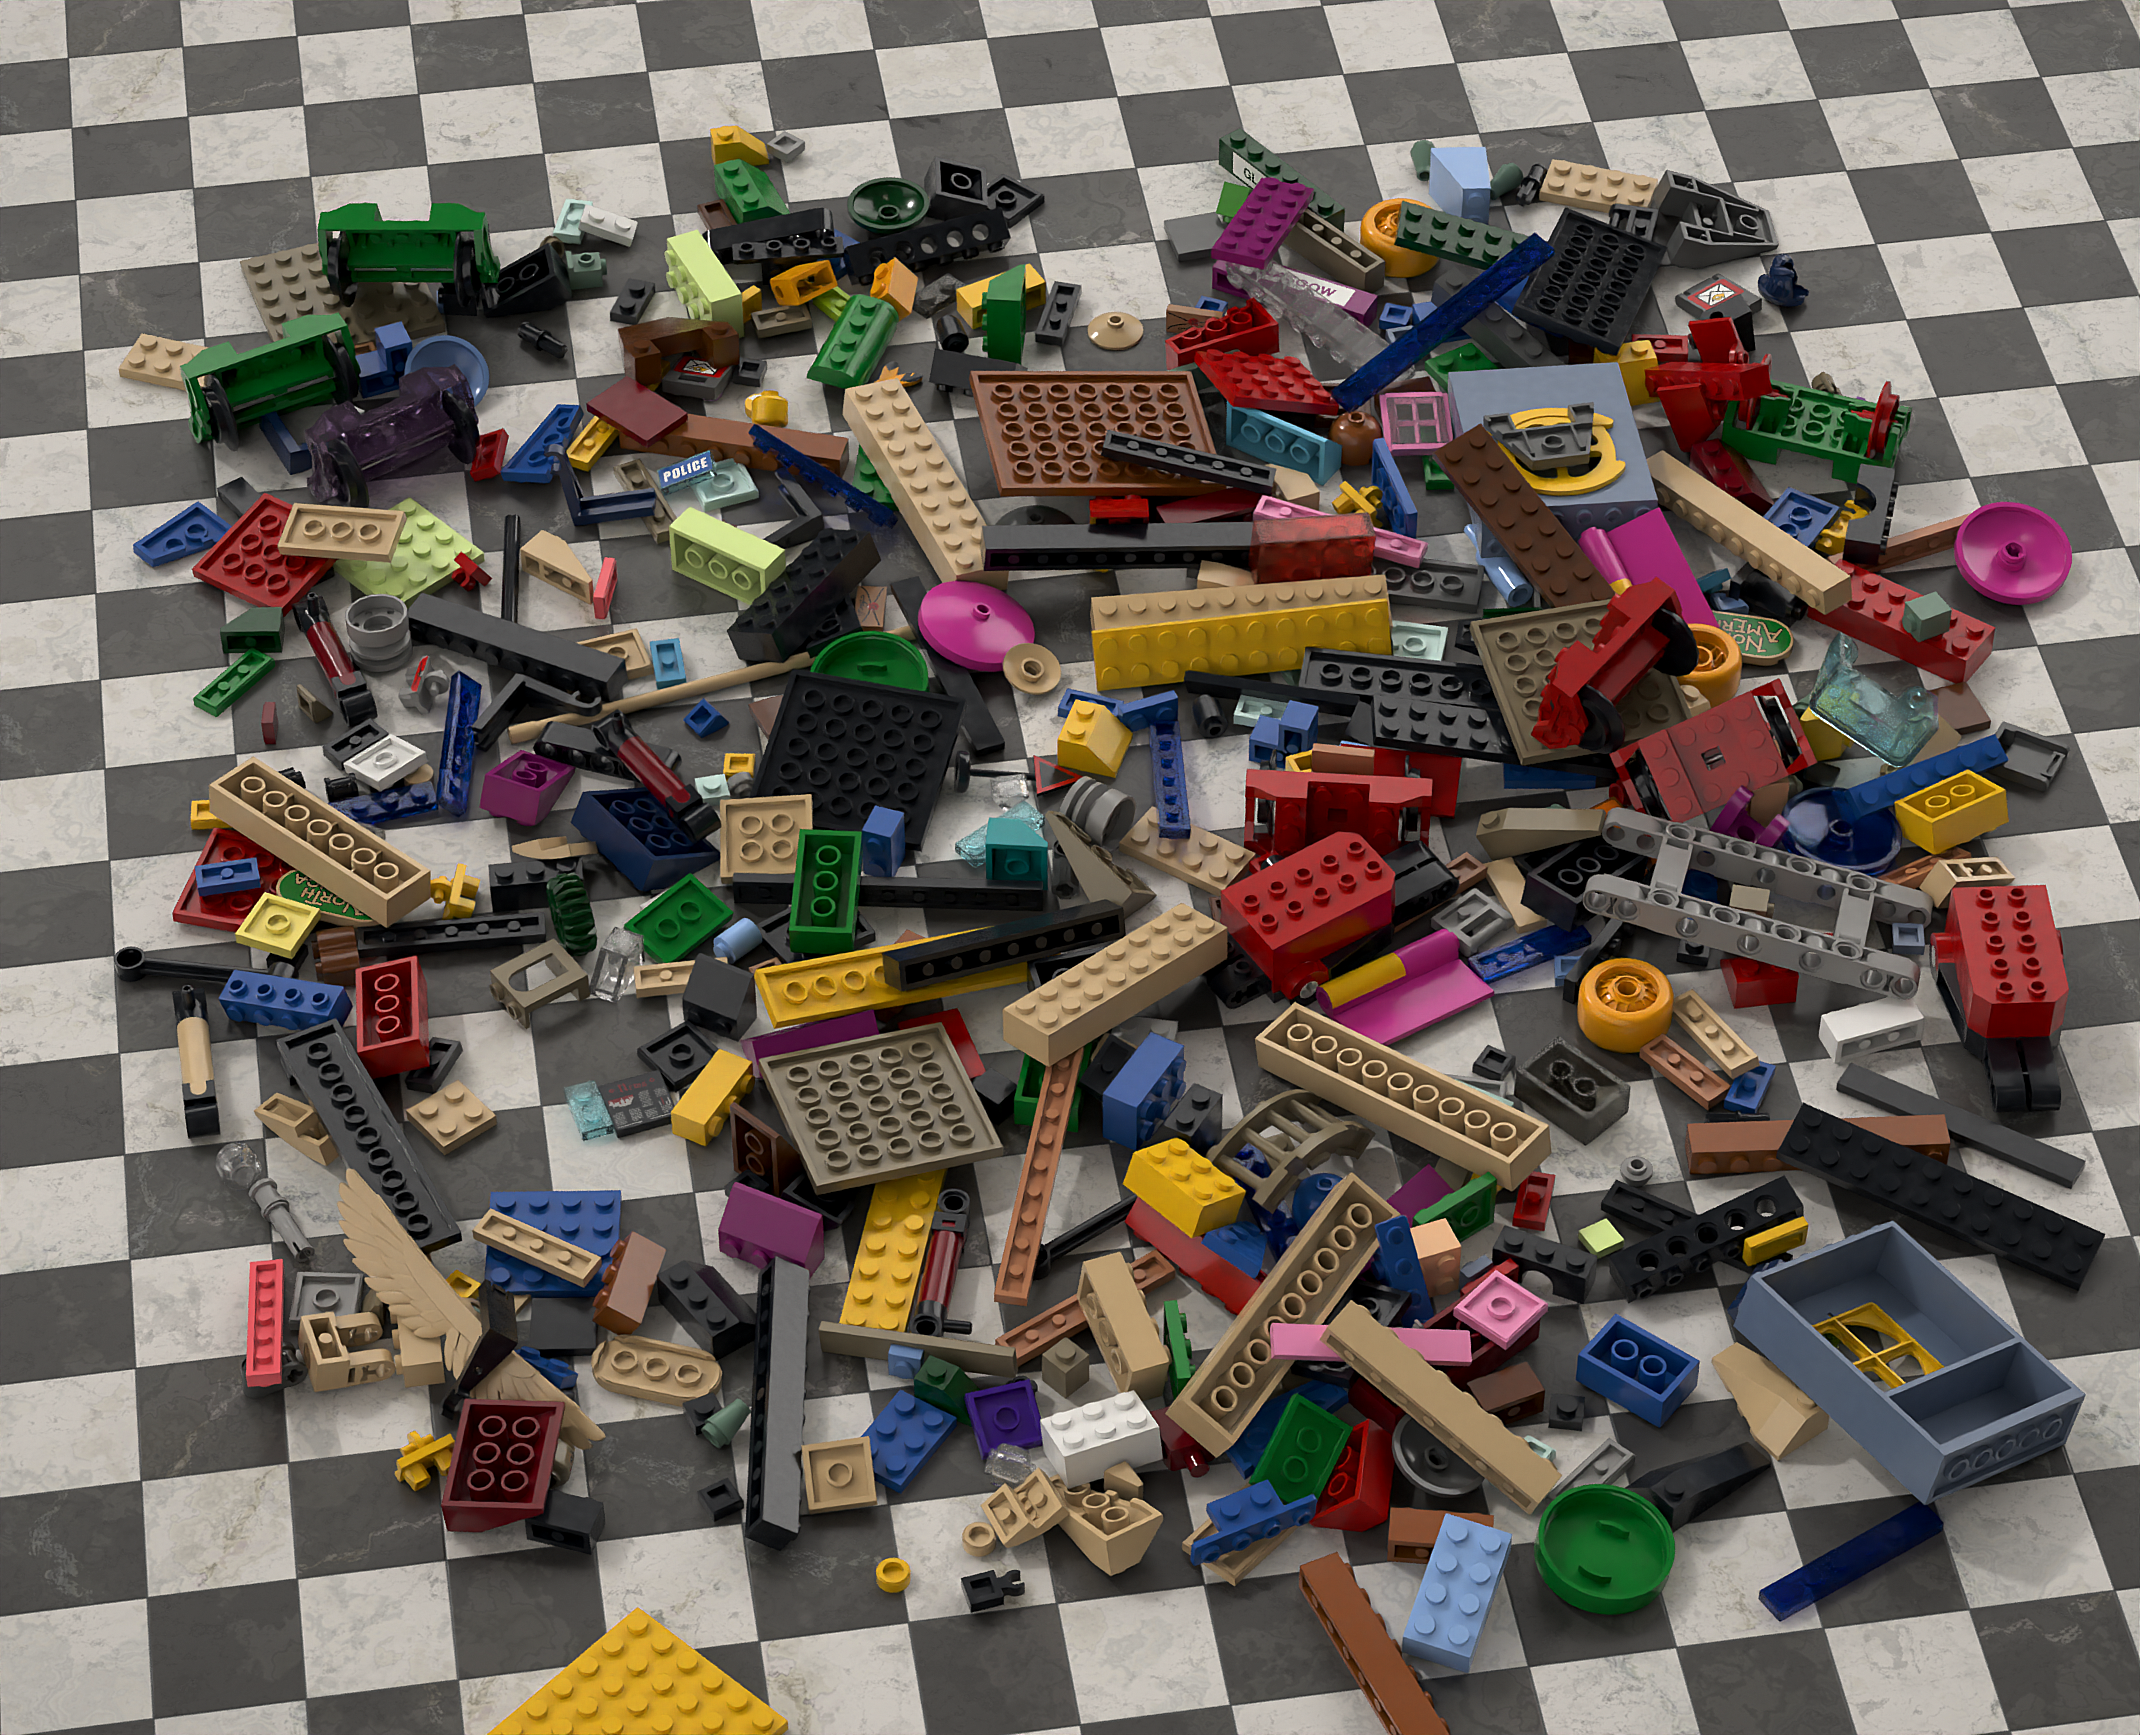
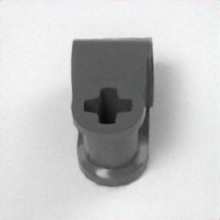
M283 1342L282 1384H273L268 1387H248L246 1380L247 1357L241 1361L240 1365L243 1393L255 1399L263 1398L281 1389L295 1386L301 1383L308 1374L306 1365L303 1362H299L296 1357V1349L289 1342Z

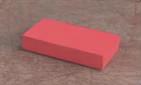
M604 558L593 595L596 619H605L608 615L618 581L615 558Z

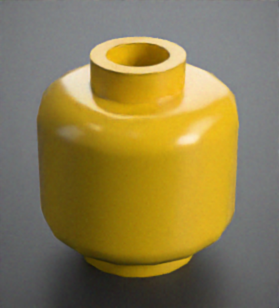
M777 391L761 392V396L752 400V423L779 428L786 427L788 425V401L779 396Z

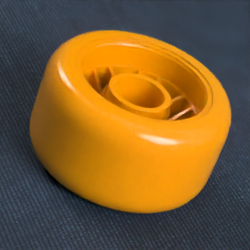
M1407 198L1385 200L1372 206L1362 218L1360 244L1385 260V276L1394 278L1419 276L1432 269L1440 259L1439 257L1394 245L1399 208L1402 201L1432 209L1430 206L1417 200Z
M1687 624L1693 633L1698 647V665L1689 675L1676 678L1680 686L1690 685L1697 688L1709 700L1712 709L1732 699L1737 693L1741 679L1742 653L1737 642L1725 631L1706 624Z
M1616 958L1601 962L1594 966L1581 982L1577 1005L1579 1026L1591 1042L1605 1050L1617 1053L1640 1052V1048L1662 1033L1665 1035L1668 1033L1673 1014V988L1665 974L1647 962L1632 958Z

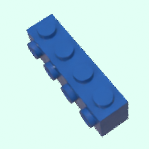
M240 970L233 971L218 998L229 1019L237 1022H254L263 1026L285 1027L289 1030H305L335 1018L340 1026L343 1027L353 1008L342 986Z

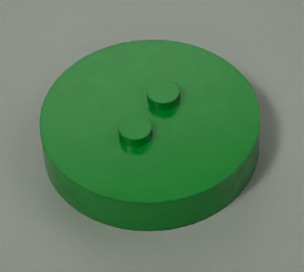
M863 631L843 636L820 652L810 672L930 692L928 669L922 654L909 641L887 632Z
M1589 1484L1565 1491L1548 1505L1541 1517L1535 1537L1534 1557L1538 1571L1545 1583L1564 1601L1588 1612L1617 1615L1643 1608L1655 1600L1662 1592L1674 1562L1675 1541L1665 1517L1644 1497L1618 1486Z

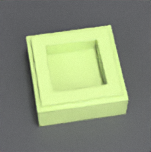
M1607 1218L1579 1230V1240L1591 1254L1597 1255V1259L1624 1247V1239Z

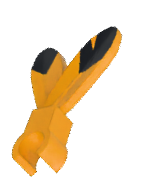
M891 361L884 366L879 380L875 382L898 378L902 386L907 387L919 383L923 375L919 373L898 375L899 365L897 362Z

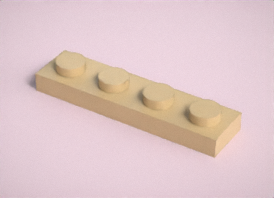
M1693 989L1674 998L1672 1017L1732 1079L1760 1066L1758 1056Z
M491 1208L472 1230L473 1239L583 1288L602 1266L601 1257Z

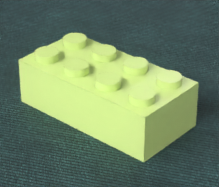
M698 229L667 238L668 250L665 251V259L669 266V272L666 273L667 282L670 288L676 290L680 303L687 306L691 319L728 322L739 334V338L744 337L742 293Z
M688 507L669 526L672 570L748 605H752V602L786 568L785 549L692 507Z

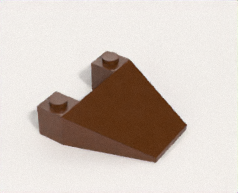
M666 317L618 328L625 377L628 376L643 386L662 382L661 357L696 350L713 369L740 364L739 334L728 322Z

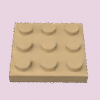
M812 795L720 800V821L722 824L720 828V873L722 884H733L734 873L795 874L800 829H813Z

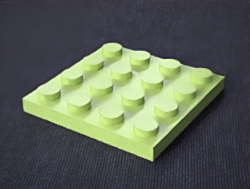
M408 497L389 509L404 511L407 518L391 563L338 559L332 567L334 571L367 596L373 594L392 595L401 599L408 609L421 593L430 595L454 580L451 578L455 570L462 568L454 561L461 551L477 565L484 562L485 559L483 551L412 498Z

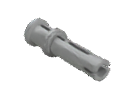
M263 1178L254 1183L249 1190V1197L260 1206L262 1217L266 1221L273 1223L297 1262L308 1261L309 1257L305 1250L310 1256H313L314 1248L309 1244L289 1213V1202L277 1192L276 1182L271 1178Z

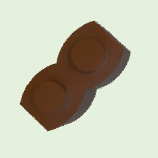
M353 925L316 931L317 940L311 941L314 960L320 959V962L315 963L317 981H324V984L342 987L356 985V969L361 967Z

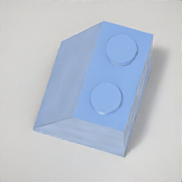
M1486 147L1431 148L1429 195L1444 212L1488 225L1491 187Z

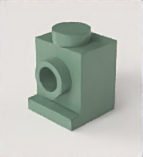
M571 250L565 251L571 290L603 286L602 275H607L606 259H600L599 252H585L572 255Z

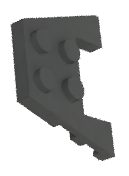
M1594 403L1568 405L1567 415L1571 423L1516 429L1510 414L1501 413L1483 416V426L1532 471L1565 466L1574 467L1589 463Z

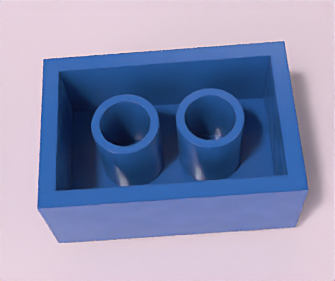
M1153 1032L1148 1034L1103 1093L1104 1138L1137 1151L1144 1141H1148L1152 1137L1157 1123L1167 1117L1170 1106L1176 1099L1179 1100L1185 1092L1184 1071L1187 1062L1184 1060V1045Z
M1615 1314L1578 1354L1576 1381L1660 1428L1697 1387L1700 1360Z

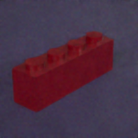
M1232 487L1157 506L1155 523L1256 522L1253 521V513L1262 495L1272 498L1274 496L1272 493L1271 495Z

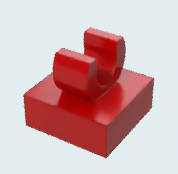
M462 551L454 559L462 568L455 570L451 578L457 583H460L465 578L460 586L466 591L473 589L476 580L485 587L492 579L491 576Z

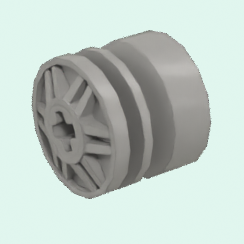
M373 594L359 598L350 604L345 613V621L349 636V646L351 648V658L355 665L363 670L383 672L399 668L405 664L413 654L411 631L409 630L407 607L404 602L392 595Z
M1084 776L1078 779L1070 788L1059 812L1063 813L1091 837L1090 845H1097L1104 851L1107 850L1112 854L1119 848V842L1131 829L1136 812V802L1133 797L1116 789L1108 790L1107 785Z

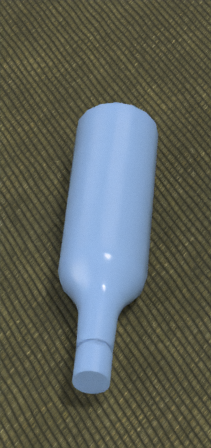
M1468 524L1465 526V534L1476 547V562L1478 565L1485 566L1484 573L1503 598L1512 607L1525 604L1533 594V588L1509 557L1481 558L1473 525Z

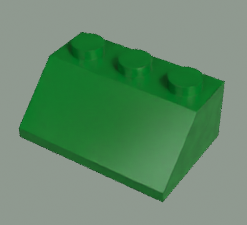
M741 159L729 160L714 165L715 191L719 198L725 201L737 224L790 214L765 172Z
M1023 264L990 280L988 292L982 293V309H987V314H983L982 331H987V336H983L982 351L987 352L988 358L1014 362L1020 365L1022 363L1026 335V265Z

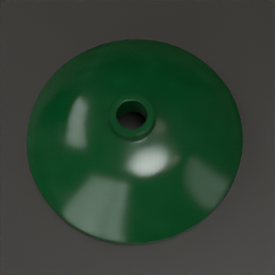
M895 177L877 178L859 185L851 192L847 202L850 218L863 229L878 234H897L911 230L927 217L930 208L929 197L922 187L912 181Z

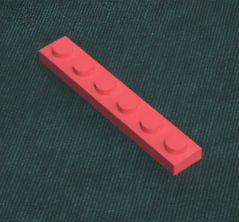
M283 1259L250 1262L246 1380L248 1387H268L273 1384H282Z

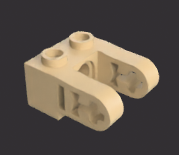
M332 1311L301 1316L298 1346L308 1369V1375L314 1392L382 1381L394 1374L396 1366L389 1350L379 1348L348 1353L346 1349L348 1347L374 1343L382 1336L383 1330L375 1313L363 1312L335 1317Z

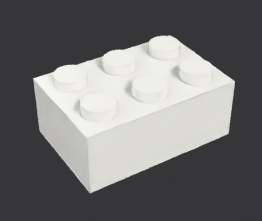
M1134 1390L1119 1393L1116 1396L1101 1401L1091 1402L1082 1407L1059 1412L1053 1416L1040 1419L1044 1453L1068 1489L1104 1478L1105 1470L1124 1461L1129 1463L1133 1469L1163 1459L1159 1426Z

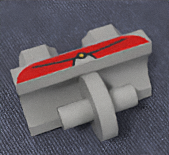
M429 655L422 656L418 666L407 668L405 677L409 687L401 688L398 697L404 708L417 707L421 715L428 714L434 697L438 694L446 693L451 682L443 670L435 671L432 668Z

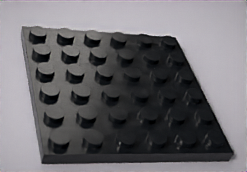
M792 669L749 798L811 794L813 800V830L862 832L875 805L903 812L905 849L922 852L967 709V699Z

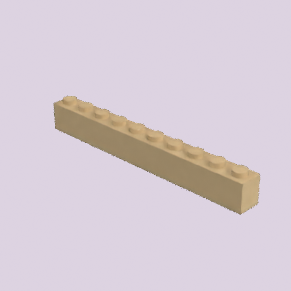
M1662 450L1646 459L1660 505H1664L1673 511L1678 517L1692 524L1697 530L1704 532L1716 543H1720L1729 549L1734 555L1739 556L1746 562L1748 561L1753 568L1758 569L1772 581H1776L1791 594H1795L1810 607L1817 609L1824 615L1852 600L1850 575Z

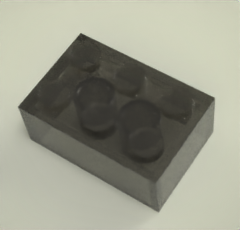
M1559 1036L1515 1069L1514 1096L1584 1146L1588 1145L1628 1113L1631 1086Z

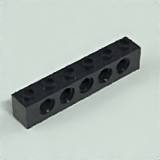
M999 207L846 246L844 257L842 258L851 285L860 283V286H868L873 284L874 272L877 268L871 264L869 260L871 257L878 258L881 264L888 263L892 259L897 258L905 267L912 270V273H918L926 270L929 265L938 264V266H945L952 263L953 259L963 257L964 260L975 258L979 255V252L989 250V253L999 252L1005 249L1011 236L1002 208ZM973 231L981 232L984 240L976 239ZM952 237L956 239L959 246H951L947 238ZM928 244L932 247L933 253L924 252L921 245ZM895 251H903L907 255V260L899 259Z
M1784 1175L1609 1256L1610 1274L1628 1303L1637 1299H1646L1654 1291L1662 1287L1676 1285L1690 1274L1704 1272L1718 1261L1736 1257L1743 1250L1746 1238L1804 1216V1205ZM1762 1213H1771V1214H1773V1215H1771V1216H1762L1761 1214H1762ZM1740 1226L1743 1227V1229L1734 1230L1732 1229V1227ZM1704 1240H1712V1241H1714V1242L1707 1244V1243H1703L1702 1241H1704ZM1677 1253L1684 1254L1682 1257H1675L1673 1255ZM1646 1267H1654V1268H1656V1269H1654V1270H1652V1271H1646V1270H1644V1268H1646Z

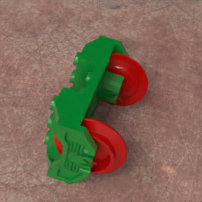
M1767 353L1762 359L1761 363H1752L1768 364L1769 376L1771 375V354ZM1770 379L1772 393L1745 401L1729 400L1723 422L1722 441L1733 447L1743 456L1762 463L1776 465L1782 449L1791 452L1833 461L1831 478L1857 484L1860 464L1894 468L1902 441L1907 437L1910 429L1913 408L1901 405L1899 408L1900 396L1892 394L1891 381L1885 382L1877 403ZM1738 419L1739 421L1746 422V430L1736 427ZM1877 453L1884 454L1883 461L1874 459Z

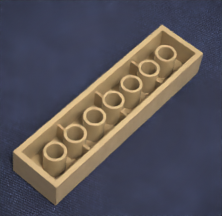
M254 756L209 785L211 814L384 927H389L430 899L431 870Z
M1184 903L1178 904L1003 1009V1040L1050 1067L1226 960L1227 927Z

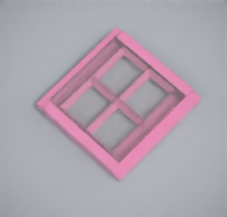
M1407 392L1379 395L1383 436L1392 456L1433 455L1434 451L1453 440L1447 393Z

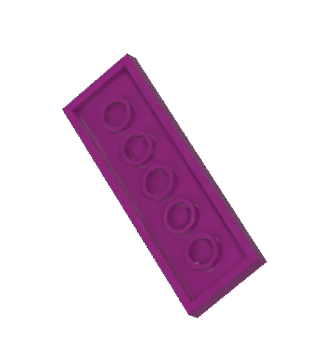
M1273 177L1261 178L1212 247L1211 258L1264 270L1313 200L1314 189L1305 187V185L1300 183L1280 182Z

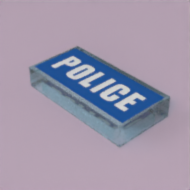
M710 450L657 470L660 488L664 496L718 476L714 456Z

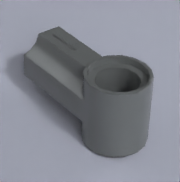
M1056 839L1052 845V894L1057 895L1060 899H1071L1072 896L1079 893V881Z

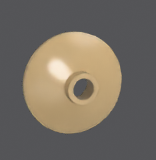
M1108 312L1095 317L1089 323L1088 337L1092 343L1100 348L1124 350L1139 343L1143 337V326L1136 317L1130 314Z
M1018 644L1006 653L1003 660V672L1009 683L1019 691L1027 694L1041 695L1048 693L1057 686L1061 677V666L1055 655L1038 644Z

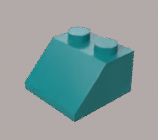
M989 817L985 843L986 879L1043 881V890H1048V842L1020 819Z

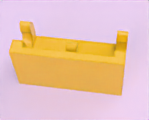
M1847 500L1844 505L1854 509L1856 513L1853 514L1850 511L1843 510L1829 530L1825 529L1820 533L1823 537L1816 542L1815 549L1829 555L1842 553L1849 520L1863 518L1869 515V513L1855 505L1854 500Z

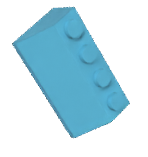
M1227 401L1226 445L1268 463L1307 473L1313 482L1322 486L1341 467L1342 445L1260 410L1233 407Z

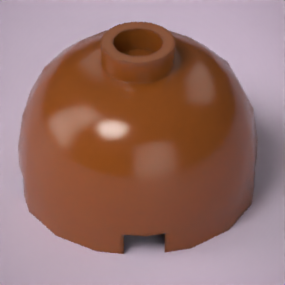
M1349 411L1335 418L1328 430L1327 439L1342 445V464L1359 466L1369 464V459L1372 458L1373 441L1374 439L1383 438V431L1374 416L1366 412Z

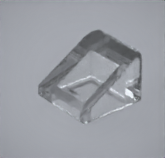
M1025 774L1000 776L990 779L992 800L1004 811L1029 798L1028 782Z

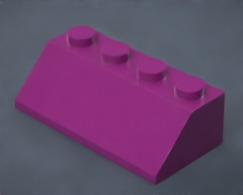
M870 1009L851 1015L789 1027L740 1040L747 1060L753 1063L755 1078H763L759 1070L760 1058L879 1035L874 1011Z

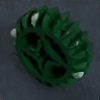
M563 873L550 878L546 886L547 901L554 930L561 946L571 957L583 956L588 952L594 951L597 946V930L590 900L580 877L575 873Z

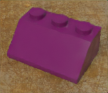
M734 1183L718 1228L720 1252L725 1253L731 1258H738L751 1263L760 1269H763L777 1256L808 1269L810 1280L825 1258L823 1215L741 1183Z

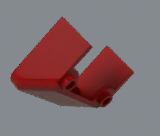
M1731 317L1689 321L1688 326L1703 363L1749 364L1748 352L1742 346ZM1700 383L1658 387L1657 389L1658 396L1679 448L1684 453L1691 452V444L1706 441L1725 417L1729 400L1706 399Z

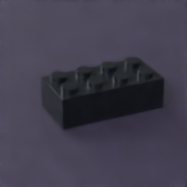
M1602 833L1599 836L1578 840L1527 874L1520 904L1554 923L1560 929L1571 933L1598 915L1588 911L1583 905V895L1589 878L1598 874L1604 875L1605 873L1640 883L1644 877L1649 857L1612 847L1611 844L1604 840Z

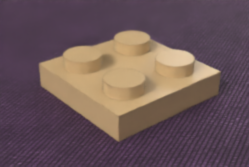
M459 1080L406 1110L407 1119L444 1155L497 1124L496 1115Z
M869 1436L801 1445L810 1514L878 1505Z

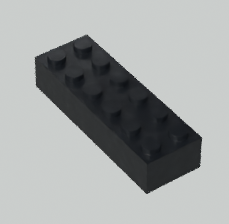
M826 528L820 531L812 543L805 547L792 563L786 566L784 572L769 584V587L752 602V605L743 614L736 618V621L727 630L740 660L784 663L810 636V633L838 607L844 598L881 561L870 531H856L855 529L839 530L833 528Z

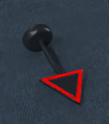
M958 750L954 767V792H966L969 787L970 776L1035 781L1036 796L1038 797L1072 786L1082 776L1033 755L1034 773L971 769L970 754L967 751Z

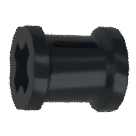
M349 773L348 777L330 780L329 777L324 778L329 805L334 804L335 800L351 797L354 800L359 799L354 773Z

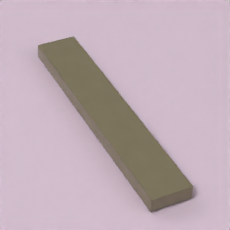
M821 1321L818 1330L822 1352L888 1361V1352L891 1344L924 1349V1363L929 1355L960 1367L964 1372L1015 1378L1018 1371L1016 1349L1014 1347Z

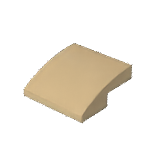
M566 836L536 839L512 846L514 853L537 859H557L598 853L595 841L568 844Z
M1039 1467L1014 1490L1005 1483L980 1505L1003 1545L1007 1548L1020 1545L1041 1535L1070 1514L1048 1475Z

